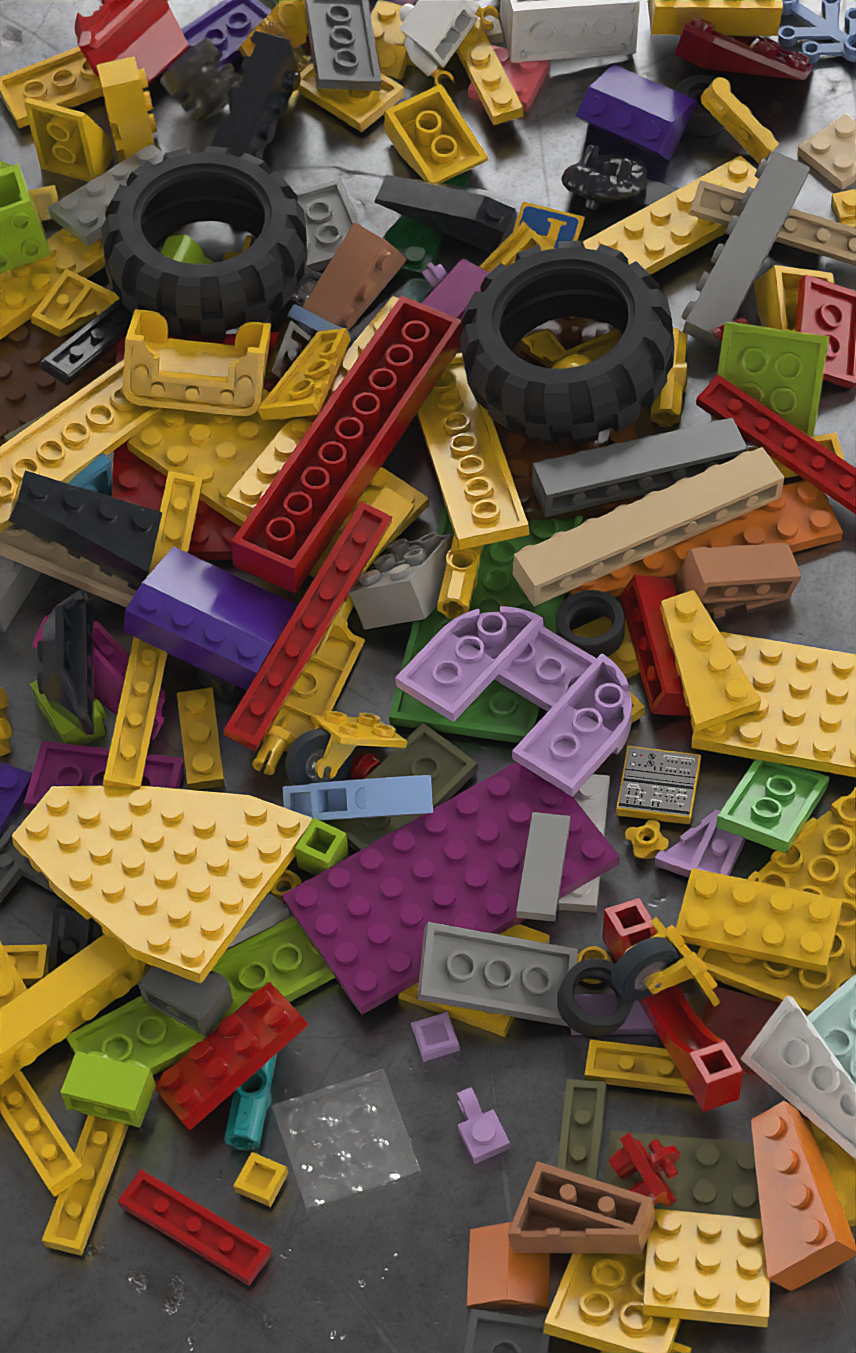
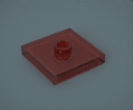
M720 987L714 988L713 991L720 1003L714 1007L707 999L701 1018L702 1023L714 1035L726 1041L743 1073L760 1077L740 1058L781 1003Z

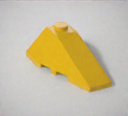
M774 265L754 281L757 313L762 327L795 331L799 280L807 274L834 284L833 273Z

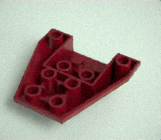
M697 18L696 21L690 19L685 24L675 52L676 56L704 69L805 80L814 65L808 62L809 58L797 51L790 53L781 48V45L772 39L761 36L723 35L713 30L714 25L701 18Z

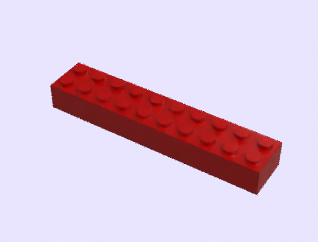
M401 295L232 539L234 567L295 594L297 593L461 348L459 338L462 333V320Z

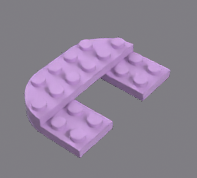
M500 606V612L480 614L479 609L460 615L445 625L395 677L396 687L452 722L467 709L494 679L547 711L545 716L512 750V759L572 797L612 752L618 755L630 733L632 701L629 693V684L620 668L602 653L598 658L593 657L543 627V617L520 608Z

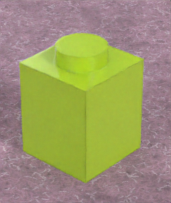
M313 818L295 847L298 868L316 876L346 859L349 854L347 833Z

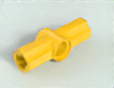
M673 328L675 343L674 363L667 374L668 382L651 408V421L656 422L660 427H672L674 424L680 423L682 417L683 393H686L687 334L681 332L679 328Z
M455 534L451 549L446 555V570L437 603V611L443 613L448 619H455L469 612L473 590L477 586L478 568L484 545L459 550Z

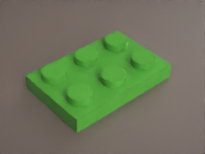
M755 759L718 814L716 827L771 849L787 853L827 790L829 777L806 768Z

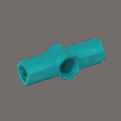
M277 1054L234 1091L225 1142L237 1150L251 1151L260 1146L266 1110L272 1102L271 1084ZM251 1087L260 1088L258 1091L254 1093L245 1092L247 1089Z

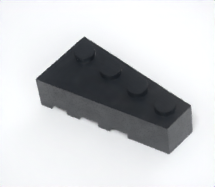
M255 30L251 38V42L255 44L251 57L245 55L241 68L244 71L240 87L234 85L229 96L230 113H223L211 147L228 148L231 155L240 158L246 152L262 160L263 151L267 143H270L274 138L276 125L280 117H283L287 112L288 101L293 91L296 92L300 86L301 74L298 72L289 39Z

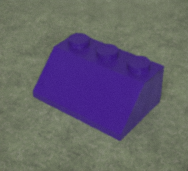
M613 64L589 86L576 117L590 126L670 161L687 126L691 112L696 107L698 101Z

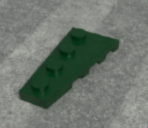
M457 175L442 182V184L469 188V178ZM401 215L382 237L407 258V261L395 275L427 282L421 272L427 269L428 263L432 262L433 265L435 264L447 234Z

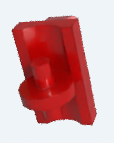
M630 1132L622 1136L619 1140L623 1147L611 1156L608 1162L623 1181L635 1172H640L643 1180L628 1189V1191L652 1198L653 1206L659 1202L667 1207L675 1203L677 1199L660 1172L664 1171L668 1179L678 1175V1171L674 1166L680 1158V1152L677 1147L670 1145L663 1148L659 1140L656 1139L648 1144L649 1149L653 1153L650 1156L640 1140L635 1141Z

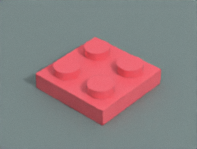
M491 45L523 106V111L528 112L550 69V60L511 63L508 49ZM471 82L468 87V97L480 100Z

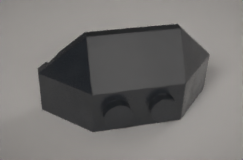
M82 590L77 591L56 605L43 625L42 641L37 643L38 658L42 663V672L37 674L39 693L45 694L50 706L86 735H93V606L86 591Z

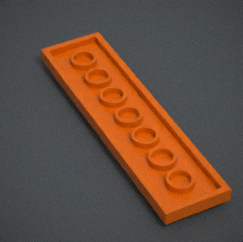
M804 480L784 485L780 499L588 582L567 593L570 596L583 590H600L613 597H617L622 593L634 574L673 578L675 582L690 549L698 547L711 548L731 545L788 543L791 551L796 552L840 541L843 531L825 493Z

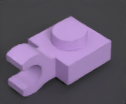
M472 1087L458 1092V1105L466 1119L465 1122L458 1124V1131L473 1163H479L509 1150L510 1142L494 1109L482 1113Z

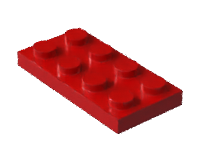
M269 981L261 989L255 991L249 1000L232 1015L224 1018L220 1025L206 1038L196 1043L180 1061L167 1069L155 1082V1090L181 1122L191 1130L309 1024Z

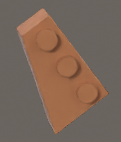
M354 222L302 308L349 331L407 261V258L387 240Z
M788 543L731 545L711 548L698 547L690 549L674 585L678 595L694 590L708 614L712 613L715 619L725 616V609L745 604L746 609L749 610L790 599L802 575Z
M537 1161L508 1231L512 1252L642 1254L656 1218L653 1200L650 1197Z

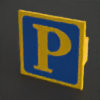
M522 201L513 232L524 221L553 248H559L558 241H578L585 217Z

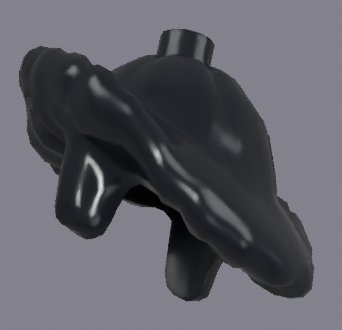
M588 145L581 161L570 165L561 177L562 185L569 192H574L586 198L584 206L597 211L599 204H609L619 199L636 198L643 191L647 183V169L643 161L626 154L614 153L598 157L599 147Z

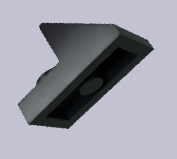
M58 904L54 907L48 974L98 939V937L92 936L94 919H85L69 905Z

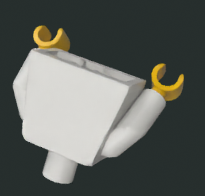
M418 0L415 6L410 3L405 4L399 13V17L403 21L400 30L406 36L404 44L410 60L428 77L430 75L434 77L436 86L440 85L441 79L445 77L451 79L455 84V80L450 72L440 71L437 67L440 65L444 68L478 18L476 16L480 17V23L484 29H494V24L486 20L485 17L491 15L499 19V13L495 7L486 6L482 8L479 6L480 2L476 0Z

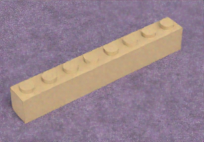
M763 447L751 452H743L735 459L726 463L710 466L703 473L691 478L680 479L673 486L659 492H650L643 499L629 505H620L606 515L599 518H590L576 528L566 532H558L546 541L534 546H525L518 553L514 554L513 576L532 605L536 606L780 499L784 476Z

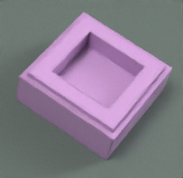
M448 1011L411 1023L423 1062L460 1051L459 1042Z

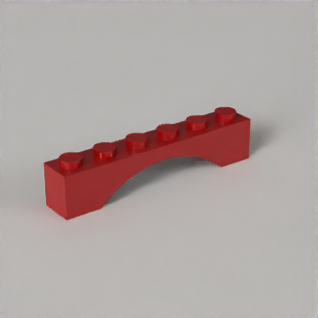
M640 898L604 909L602 939L616 963L628 948L658 933L652 925V918ZM678 984L638 1000L703 1112L739 1100L743 1075L742 1068L726 1041L714 1035L697 1017Z

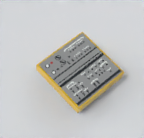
M627 746L616 815L691 825L701 755Z

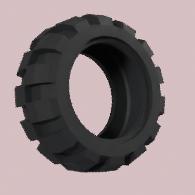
M205 146V152L188 153L187 148L164 153L163 161L155 165L147 161L131 172L126 181L127 186L120 185L105 211L106 220L101 227L106 274L112 290L123 300V305L133 314L135 309L154 311L161 314L167 321L169 335L184 338L186 333L189 332L201 333L203 340L226 338L227 331L240 328L247 322L265 323L268 318V311L271 310L279 313L297 290V284L305 273L308 256L304 210L298 203V196L278 171L271 173V169L265 161L246 152L240 158L231 155L228 148ZM206 221L223 222L240 227L257 239L241 254L212 264L179 262L162 255L153 248L169 232L184 225Z
M558 241L559 248L541 251L540 246L537 245L517 253L515 263L508 267L500 263L485 276L480 285L481 292L474 291L461 321L463 331L459 339L467 383L476 401L488 410L490 417L514 434L521 428L525 429L526 436L532 441L555 445L557 438H573L575 445L597 441L599 432L609 428L618 433L637 421L640 416V406L648 409L651 407L668 382L667 374L674 363L675 343L668 299L660 292L659 283L637 261L629 264L628 258L621 251L600 244L597 250L585 248L582 241ZM565 317L597 319L613 326L623 334L619 342L608 353L593 362L573 368L550 369L535 366L520 359L512 352L517 343L534 328L546 322Z

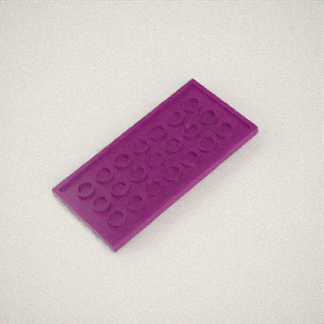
M514 762L433 809V813L423 814L283 894V903L288 907L295 921L355 1007L363 1015L419 982L424 927L428 922L499 935L525 920V918H517L516 910L532 812L570 816L571 823L559 899L620 864V856L574 797L518 762Z

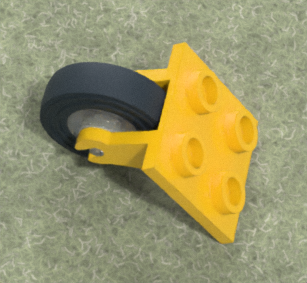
M326 711L325 715H311L310 722L316 726L315 729L299 736L289 748L286 756V772L294 786L345 781L352 768L351 752L357 745L406 748L407 740L397 734L394 727L381 722L380 717L375 714L359 713L358 717H347L346 714L341 712Z
M657 917L651 923L658 933L628 948L617 961L611 973V981L622 997L629 1001L642 1000L663 989L692 979L714 1007L720 1003L713 991L718 984L707 971V967L694 951L691 952L676 928L672 924L665 928Z

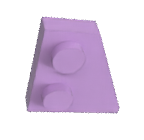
M715 810L705 817L699 826L691 828L681 835L680 842L668 851L664 852L661 850L657 853L655 866L688 878L692 868L730 876L746 838L717 828V816L720 811Z

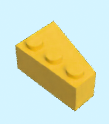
M135 56L97 65L119 163L150 144L155 146L152 133L157 132L154 114H148V111L153 110L149 91L143 92V88H148L144 68H137Z

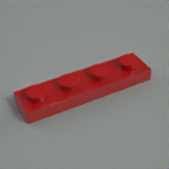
M142 1169L118 1199L121 1208L250 1286L272 1255L271 1247Z

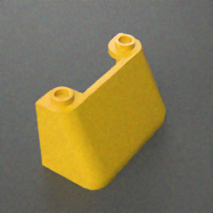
M135 309L125 339L123 394L132 404L140 406L250 416L257 411L262 399L271 324L261 322H247L243 324L237 331L235 345L167 338V321L161 314L154 311Z

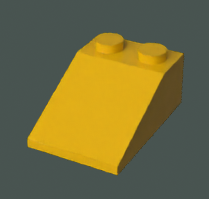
M442 84L385 110L386 134L399 155L424 181L442 183L488 161L487 154Z
M26 97L24 105L41 169L87 182L105 173L114 155L110 137L101 127L83 112Z

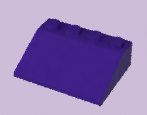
M173 546L142 582L126 608L123 632L247 691L298 605Z

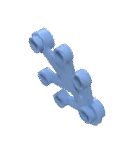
M782 0L783 15L794 14L811 27L795 28L789 25L783 26L778 32V42L784 47H791L797 43V40L831 39L835 43L818 44L815 41L805 42L802 45L801 54L809 58V63L818 61L820 56L842 55L845 59L856 62V19H852L856 18V8H850L845 12V25L849 28V34L847 35L839 29L838 11L840 10L841 0H822L821 8L825 12L826 20L799 3V0Z

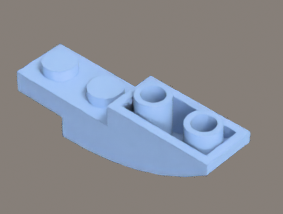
M431 775L332 781L283 787L284 808L320 821L433 813Z

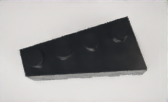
M25 470L16 490L9 521L48 543L52 541L68 549V554L77 559L83 557L100 567L99 571L110 577L113 574L129 582L128 587L137 591L150 570L163 512Z

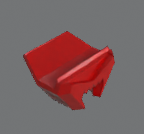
M101 0V4L104 5L98 6L99 10L93 11L92 16L84 18L77 12L74 25L77 43L97 77H99L98 64L135 56L137 68H144L149 85L189 48V44L166 0Z

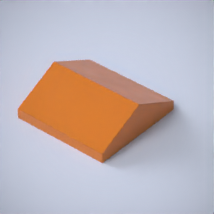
M512 1222L470 1229L467 1309L549 1311L550 1253H513L508 1238V1231Z

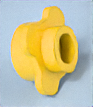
M648 820L645 825L638 828L629 827L625 832V838L632 843L633 854L638 859L654 858L661 850L666 851L669 846V841L662 836L660 823L656 820ZM649 837L650 841H644L643 839Z

